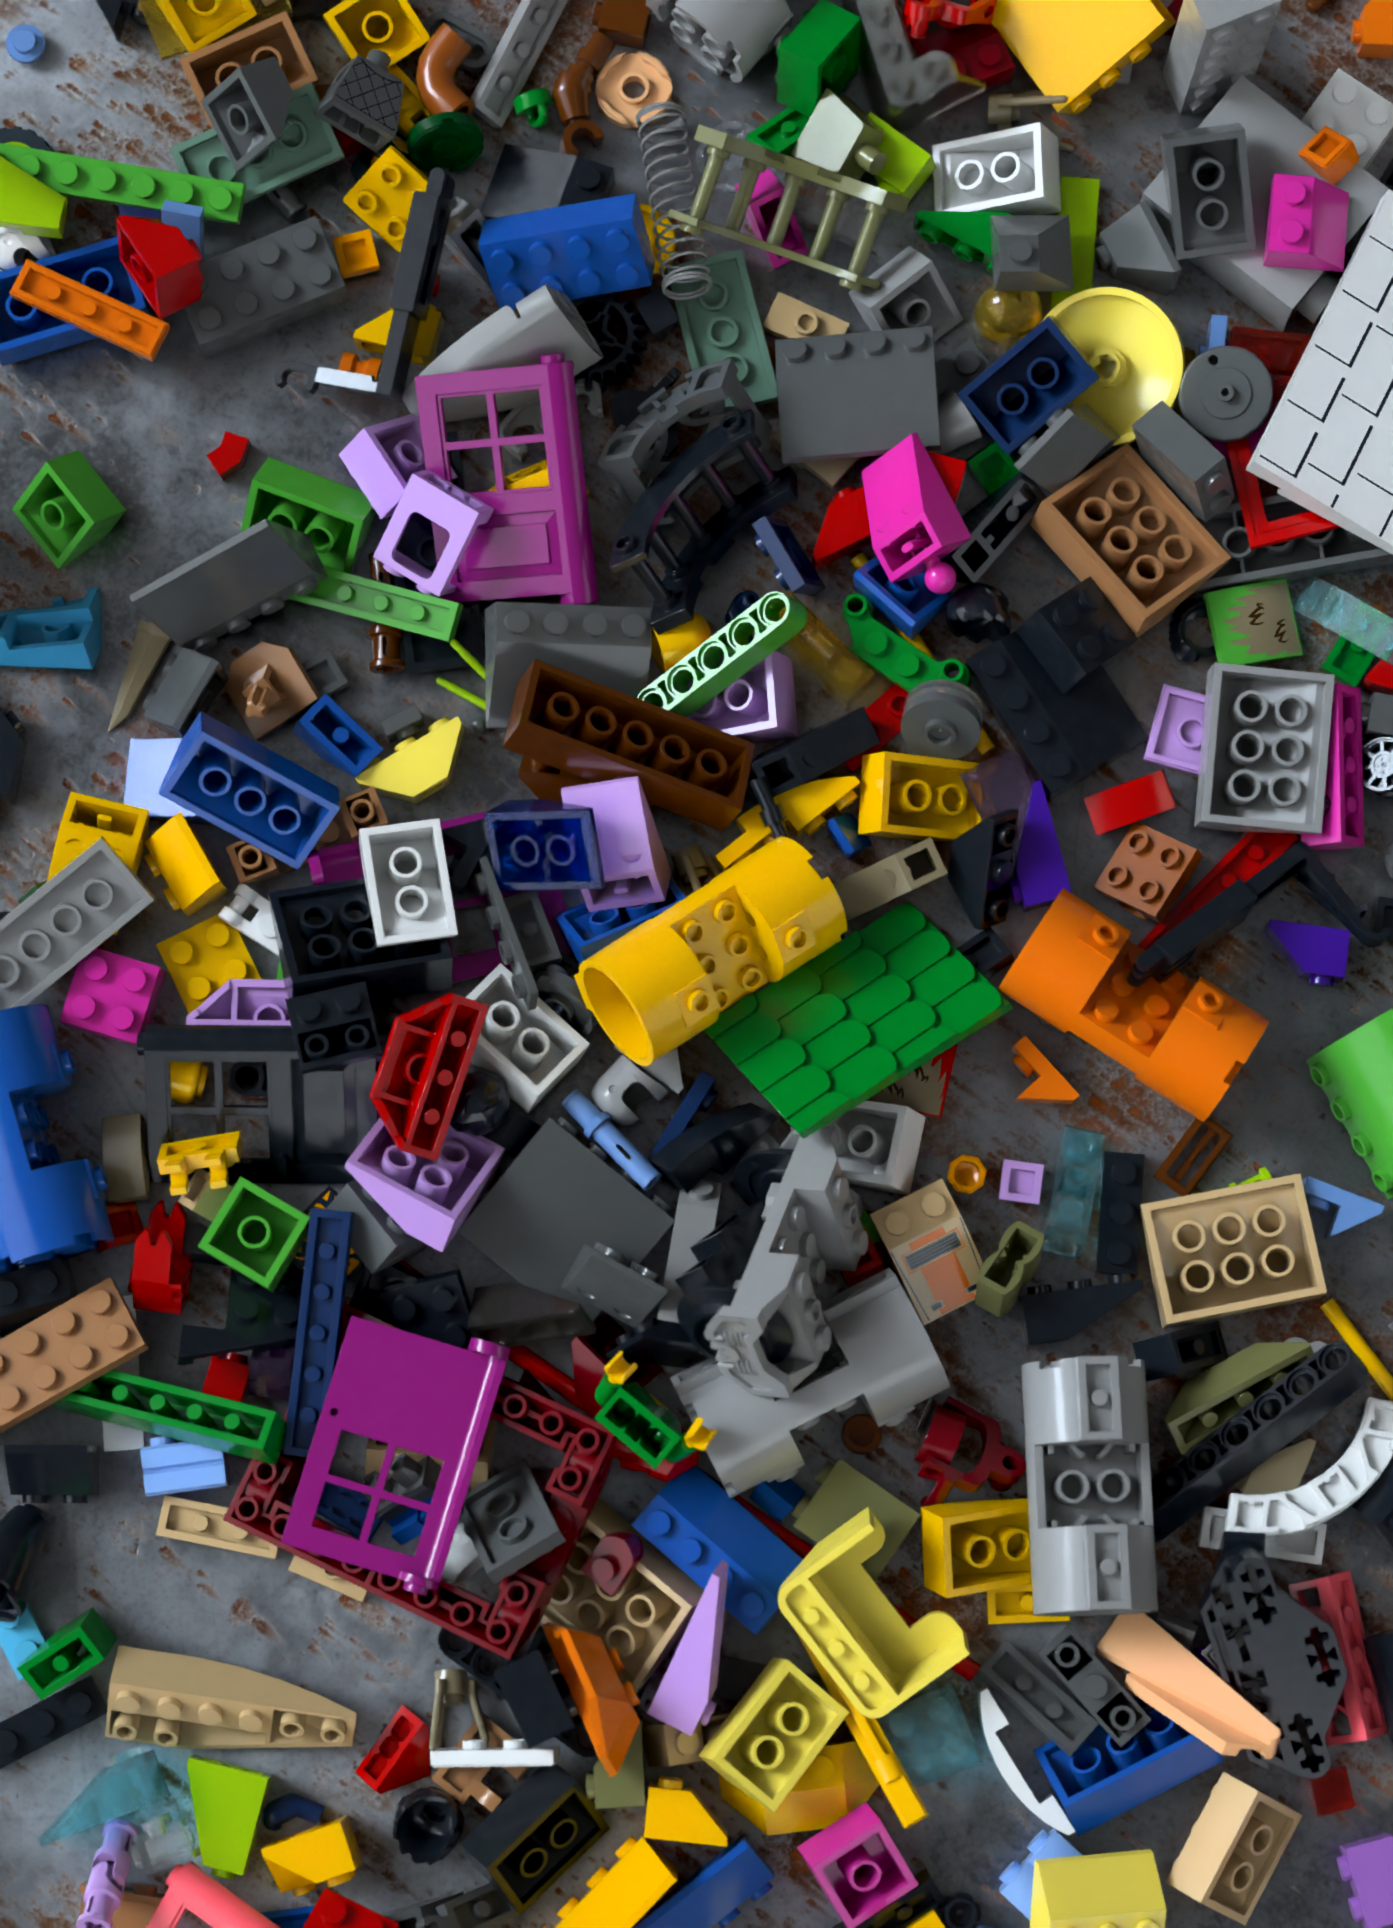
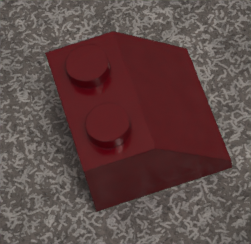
M969 24L955 29L944 27L927 34L924 39H916L910 42V47L941 113L1012 83L1015 64L999 31L992 24Z

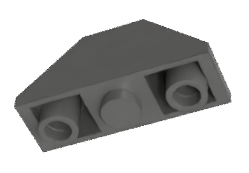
M1069 1625L1037 1652L1064 1686L1120 1747L1151 1721V1718Z

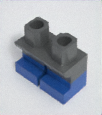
M402 1453L394 1458L389 1472L391 1478L386 1481L384 1491L431 1504L442 1467L429 1456L416 1462L406 1453ZM373 1471L366 1475L362 1484L375 1488L379 1472ZM361 1493L369 1502H371V1495ZM381 1499L375 1519L381 1516L393 1527L391 1537L402 1546L421 1535L427 1512Z

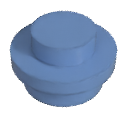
M19 25L12 29L7 36V51L19 63H33L45 51L44 36L38 28L32 25Z

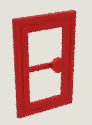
M1292 376L1273 380L1275 385V402L1280 401ZM1248 438L1238 442L1226 443L1251 550L1341 528L1312 511L1267 522L1257 476L1245 470L1252 457Z

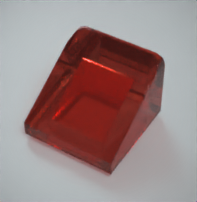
M1346 1766L1329 1769L1324 1776L1317 1779L1306 1778L1315 1816H1324L1355 1807Z

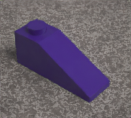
M1041 780L1034 781L1030 789L1013 871L1014 880L1010 881L1012 900L1014 904L1021 903L1023 913L1051 906L1063 888L1072 893Z

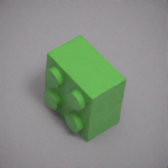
M240 1176L199 1243L198 1248L273 1293L308 1236L310 1217Z

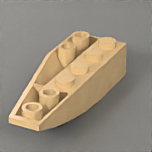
M118 1645L109 1684L105 1737L182 1749L352 1747L357 1713L319 1694L243 1667L200 1657Z

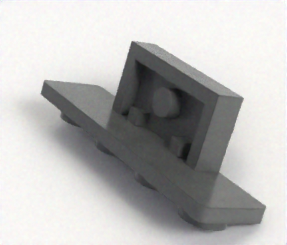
M487 856L479 858L477 873L472 875L476 893L479 897L484 896L488 907L485 908L487 922L492 931L497 929L501 941L498 942L500 956L505 965L510 964L514 976L511 977L517 999H524L528 1011L536 1009L538 988L532 973L544 970L549 965H561V953L536 889L503 898Z

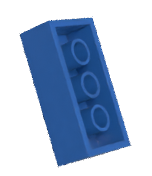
M636 193L483 220L478 247L499 309L504 306L517 309L515 305L517 302L545 284L565 293L570 300L652 286L655 257Z
M118 236L34 261L151 315L146 298L120 261ZM23 265L0 272V363L2 366L99 338L12 298L9 292Z

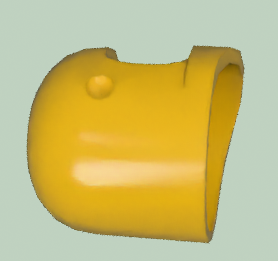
M694 611L693 620L658 635L652 627L651 655L661 672L664 674L713 636L710 626L700 613Z

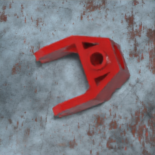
M160 1200L149 1214L148 1227L142 1231L135 1241L133 1269L130 1272L128 1292L133 1293L134 1309L181 1315L189 1300L195 1263L189 1262V1254H184L187 1215L179 1202L175 1203L171 1215L165 1212V1202Z

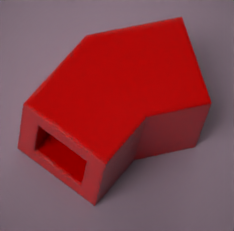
M225 431L220 447L206 455L223 481L244 468L251 443L249 438Z

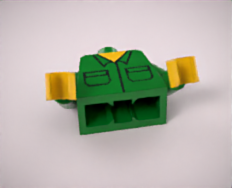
M620 1350L604 1366L606 1373L595 1391V1399L603 1408L594 1419L654 1469L657 1468L663 1459L671 1463H677L697 1449L705 1451L717 1430H710L702 1425L704 1420L697 1417L688 1432L682 1435L680 1419L638 1383L631 1382L622 1385L638 1366L635 1362L630 1365L622 1356L624 1352Z

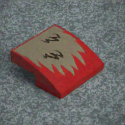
M957 1044L865 1101L907 1106L920 1114L941 1118Z

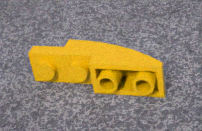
M856 776L816 780L774 797L777 805L781 803L787 817L784 819L785 825L790 828L797 838L804 832L811 836L827 823L824 816L836 807L840 812L843 811L859 797L855 792L860 788V781ZM759 804L737 818L736 825L743 834L715 855V862L723 872L752 854L763 844L766 845L774 840L769 826L764 827L759 812H762Z

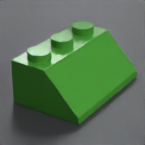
M268 457L252 479L241 532L264 519L309 535L323 567L353 575L371 531L375 510L370 505L365 494L359 490Z

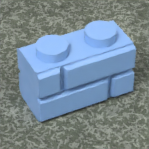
M165 1436L150 1438L151 1446L140 1448L146 1497L231 1486L227 1452L188 1442L175 1443V1439Z

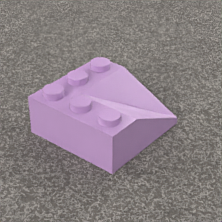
M380 1117L346 1161L345 1168L405 1233L443 1252L493 1182L506 1148L483 1136H475L470 1132H457L449 1125L438 1160L434 1161L399 1150Z

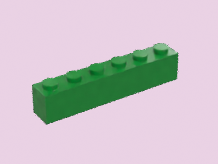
M115 1370L107 1372L51 1404L56 1409L277 1465L285 1441L286 1422L276 1411Z

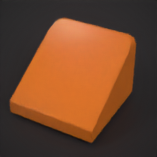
M1324 126L1298 152L1299 157L1333 186L1359 161V155L1353 141L1327 126Z

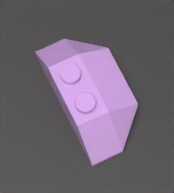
M229 979L186 1017V1025H291L285 999H288L284 980Z

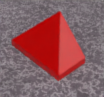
M402 1704L355 1773L379 1794L430 1776L429 1726Z

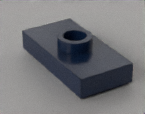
M326 1482L317 1513L360 1537L370 1502L358 1491ZM381 1516L374 1520L368 1542H371L384 1519Z

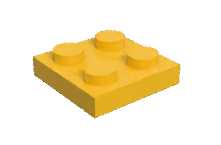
M218 914L156 944L189 1014L197 1009L229 979H262L240 932L220 919Z

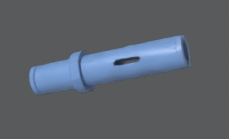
M579 1089L574 1090L564 1099L562 1106L584 1128L583 1134L589 1140L594 1139L645 1191L652 1188L660 1180L662 1174L611 1122L612 1117L606 1111L601 1112ZM620 1149H624L631 1156V1159H627L620 1152Z

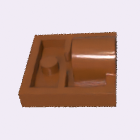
M1136 821L1130 827L1093 888L1099 894L1117 902L1129 913L1144 920L1149 917L1162 923L1203 855L1197 849Z

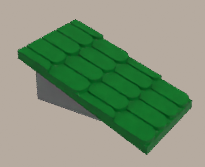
M908 902L907 904L898 905L860 932L854 931L780 981L773 982L755 995L751 993L720 1014L717 1021L704 1029V1031L788 1124L804 1139L822 1127H831L852 1108L1012 1010L1013 1007L911 902Z

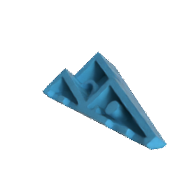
M98 587L87 589V597L66 602L63 596L53 598L51 607L27 610L24 606L0 613V666L93 669L102 649L101 594Z

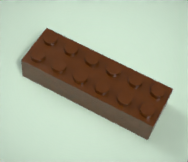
M534 659L518 681L502 748L594 783L639 776L649 804L724 831L742 810L755 744Z

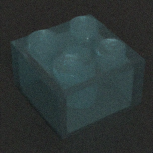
M951 1682L913 1695L885 1716L877 1718L915 1788L982 1764L954 1685Z

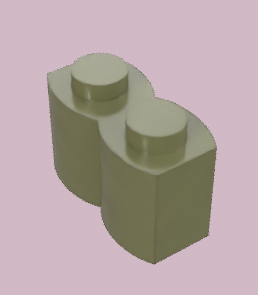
M1021 1221L1012 1224L1004 1232L998 1251L990 1255L980 1268L975 1295L976 1305L999 1318L1011 1311L1019 1298L1020 1288L1029 1283L1039 1269L1044 1243L1043 1233Z

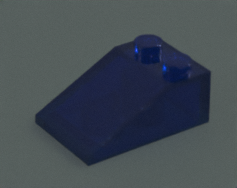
M545 799L507 800L484 813L494 875L500 891L602 889L606 886L593 808Z

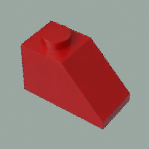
M850 486L833 496L834 501L829 504L812 554V565L815 570L872 543L864 486L857 490L854 486Z

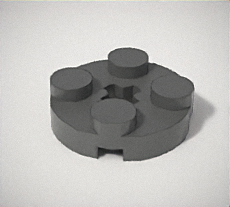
M554 964L549 965L545 971L534 973L533 978L538 988V997L575 1031L580 1033L583 1038L587 1037L598 1021L593 1012L586 1008L575 979L568 976L562 967Z

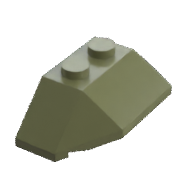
M1308 1342L1255 1343L1185 1381L1164 1419L1181 1455L1312 1356L1314 1352Z

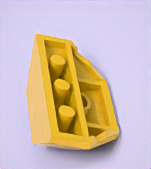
M855 1739L826 1743L775 1812L764 1807L718 1773L721 1798L767 1836L825 1829L867 1802L880 1785Z

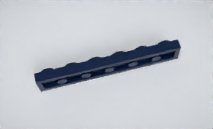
M311 1208L283 1450V1454L308 1456L337 1363L354 1212Z

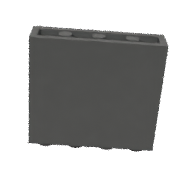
M561 1116L556 1121L546 1117L541 1128L472 1210L457 1232L581 1333L591 1325L602 1310L562 1289L560 1286L582 1246L585 1244L593 1248L596 1242L603 1244L624 1255L626 1259L623 1265L629 1268L632 1261L637 1264L643 1261L674 1223V1219L668 1215L672 1208L653 1193L648 1199L636 1189L639 1184L623 1168L617 1173L605 1162L609 1159V1156L598 1146L590 1142L585 1147L574 1137L579 1131Z

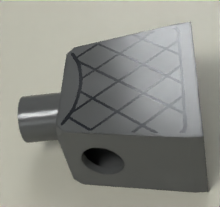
M373 49L369 51L367 58L358 55L354 57L338 72L314 111V115L375 152L396 136L404 90L402 80L387 72L391 61L390 56L381 50Z

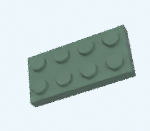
M312 83L293 91L282 137L241 171L236 172L214 128L170 148L180 173L244 183L246 185L244 204L345 158L332 125L314 115V111L321 100Z
M742 249L709 256L702 265L710 269L709 276L712 278L710 290L702 296L693 299H673L691 371L719 361L732 359L738 369L736 376L755 406L778 401L777 382ZM704 258L677 264L675 266H686L696 264L703 261ZM666 267V274L674 269ZM691 268L678 271L674 274L686 271H700L703 273L707 272L706 269L703 268ZM702 279L692 283L673 282L669 286L672 292L685 293L701 289L708 282ZM730 397L725 399V407L735 406Z

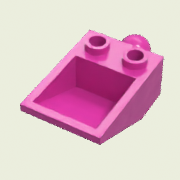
M916 432L910 434L861 471L872 548L890 583L913 577L926 571L924 579L927 588L933 593L945 594L953 589L957 577L953 567L940 560L972 537Z

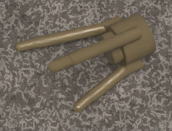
M1040 89L989 93L988 124H997V131L1014 128L1016 126L1011 125L1012 121L1019 122L1020 106L1066 103L1068 97L1066 95L1045 96ZM1058 140L1059 149L1068 152L1075 150L1074 145Z
M700 845L685 847L671 856L675 869L672 870V875L676 885L686 896V885H692L693 891H697L701 888L700 882L708 878L707 871L713 877L721 874L712 854L704 855Z
M464 1669L435 1671V1699L429 1749L435 1751L437 1748H442L446 1706L464 1705V1697L467 1696L482 1740H487L488 1743L490 1739L477 1696V1681L467 1680V1671ZM432 1765L433 1770H438L439 1767H433Z

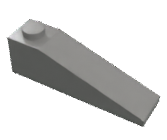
M701 1179L688 1193L681 1190L679 1192L663 1287L668 1289V1291L660 1301L657 1320L679 1323L677 1307L684 1294L676 1279L698 1262L690 1247L716 1228L722 1183Z

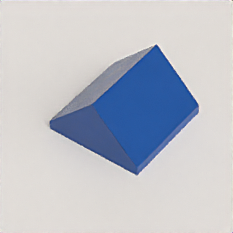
M877 556L857 569L853 575V589L863 595L873 607L911 640L948 603L952 595L950 591L945 594H936L930 591L925 584L924 577L926 571L919 575L890 583Z

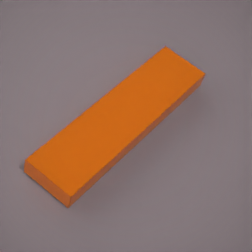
M26 259L9 292L10 296L16 300L151 362H154L171 328L169 323L29 259Z

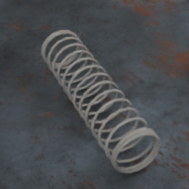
M657 102L642 108L636 115V123L640 127L638 136L642 140L640 149L644 153L642 162L646 167L644 171L645 178L648 180L646 188L647 192L651 195L648 201L649 205L653 208L650 214L651 219L655 222L653 233L657 236L655 246L659 249L657 259L661 263L659 272L663 277L661 282L662 292L668 298L675 300L693 299L707 293L712 287V278L709 276L710 269L702 265L707 261L708 255L700 251L706 245V241L698 235L682 238L662 236L672 229L681 228L682 223L676 225L661 223V220L668 217L669 211L658 208L668 201L685 198L695 199L692 195L697 191V186L690 182L695 177V172L688 168L693 163V158L686 155L691 146L684 141L689 133L682 127L686 123L685 109L677 103ZM658 109H675L681 112V114L675 112L662 113L647 119L644 123L640 121L643 115ZM664 116L679 117L667 124L647 125L648 122ZM642 129L649 131L650 133L647 136L643 137ZM674 130L685 132V136L679 140H668L660 143L647 140L656 133ZM645 142L654 145L647 151L644 149ZM678 143L687 146L686 151L665 156L649 154L653 149L660 146H671ZM647 156L655 159L649 165L646 163ZM679 157L689 159V163L683 167L666 170L651 167L661 160ZM649 170L657 172L651 179L648 175ZM680 171L691 173V177L685 181H675L667 184L653 181L665 173ZM652 183L661 187L652 192L650 185ZM684 184L693 186V191L686 195L673 197L656 195L657 192L667 187H676ZM655 197L663 201L654 206L652 199ZM692 207L687 209H678L676 211L686 213L690 212ZM658 211L664 213V215L657 220L654 213ZM657 225L668 227L660 234L657 232ZM660 238L666 241H670L667 244H665L662 248L659 246ZM688 240L702 242L701 247L691 251L672 252L664 250L677 242ZM662 252L672 255L665 261L661 259ZM700 254L704 256L703 261L692 265L675 266L667 264L670 260L683 255ZM664 266L674 269L667 275L663 273ZM691 268H703L706 269L707 272L703 273L700 271H686L674 274L678 271ZM702 279L708 282L701 289L692 292L675 293L667 289V286L673 282L692 283Z

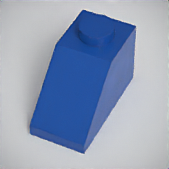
M326 693L304 714L292 729L320 758L354 778L383 750Z

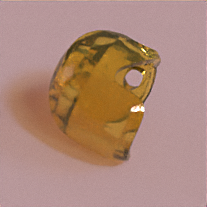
M992 285L980 296L974 309V321L978 331L983 337L992 342H1002L1007 337L1023 338L1038 326L1042 320V303L1038 292L1016 290L994 292V285Z

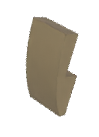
M141 1113L102 1118L103 1167L109 1182V1188L106 1189L108 1202L115 1204L149 1199L150 1171L149 1161L145 1157L144 1117Z

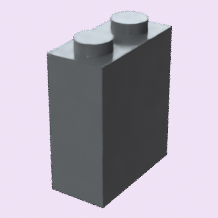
M1161 400L1132 425L1141 458L1163 483L1204 522H1207L1216 514L1223 513L1230 506L1232 500L1236 497L1225 456L1165 402Z

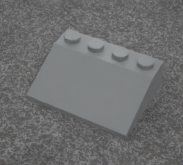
M1217 662L1209 668L1207 672L1194 828L1234 832L1322 833L1335 675Z

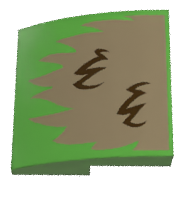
M1287 579L1235 586L1207 592L1203 595L1218 663L1257 666L1266 662L1293 660L1303 655Z

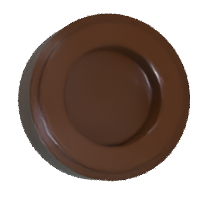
M853 1415L846 1420L842 1427V1442L852 1453L859 1455L871 1453L881 1442V1426L878 1427L870 1415Z

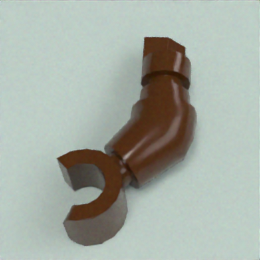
M596 30L587 45L582 46L574 57L576 64L571 63L567 70H562L553 85L552 99L562 125L567 126L560 143V153L581 157V152L572 144L573 140L586 138L594 147L602 145L604 139L601 129L595 123L588 121L590 119L588 97L592 92L590 86L594 81L592 74L597 75L615 48V44L608 36Z

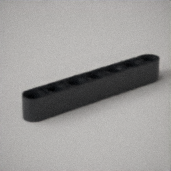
M1333 1341L1326 1344L1153 1477L1151 1483L1155 1542L1166 1538L1359 1390L1367 1380L1368 1370L1355 1352L1342 1341Z

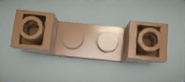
M374 786L340 800L341 808L312 850L358 841L359 829L389 824ZM243 840L225 847L240 885L284 876L297 870ZM307 858L299 869L309 865Z

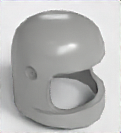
M623 1054L596 1080L591 1089L593 1104L601 1112L606 1111L612 1117L611 1122L620 1127H628L640 1120L635 1114L637 1109L647 1099L655 1098L660 1102L668 1094V1090L662 1084L643 1073ZM631 1086H633V1087L631 1088V1090L628 1092V1094L626 1095V1097L623 1099V1094H624Z

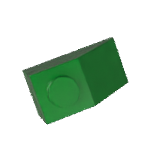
M92 1607L61 1627L20 1663L16 1669L37 1696L43 1700L103 1661L117 1638Z

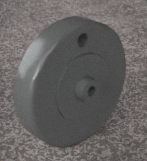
M1237 346L1214 347L1198 355L1185 369L1178 391L1179 406L1187 423L1202 437L1220 443L1238 442L1254 435L1269 419L1275 403V385L1267 366L1254 353Z

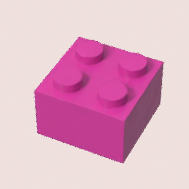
M96 948L77 963L59 1021L67 1027L137 1047L138 1032H145L146 1024L152 1022L167 973L159 966Z
M867 1802L797 1847L832 1907L847 1928H855L919 1885L883 1823Z

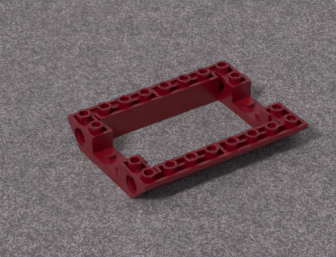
M344 1303L339 1353L351 1315L392 1328L396 1327ZM502 1377L490 1418L566 1453L560 1467L554 1468L544 1489L551 1492L548 1504L566 1541L549 1553L520 1568L514 1574L502 1579L498 1588L502 1591L496 1603L442 1577L437 1590L429 1589L427 1596L404 1590L405 1581L280 1543L292 1507L290 1503L298 1488L307 1457L283 1454L284 1445L277 1465L254 1459L251 1460L223 1520L512 1661L540 1624L610 1473L617 1437L599 1422ZM287 1407V1410H286V1412H285V1414H284V1416H283V1418H282L286 1423H287L288 1407ZM315 1516L314 1527L359 1540L360 1537Z

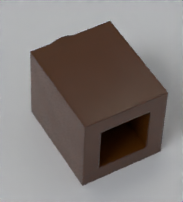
M604 0L603 3H596L592 25L597 26L598 31L608 36L614 44L644 50L652 18V10L646 6V0Z

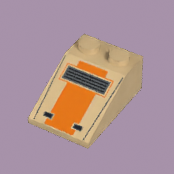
M942 1178L869 1215L879 1240L923 1326L975 1300L978 1275L983 1261Z

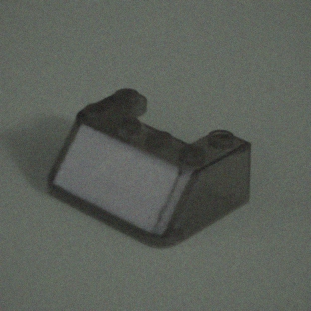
M842 0L843 9L861 17L859 63L876 115L898 132L907 131L988 89L986 81L959 74L954 58L947 52L934 50L916 59L897 0Z

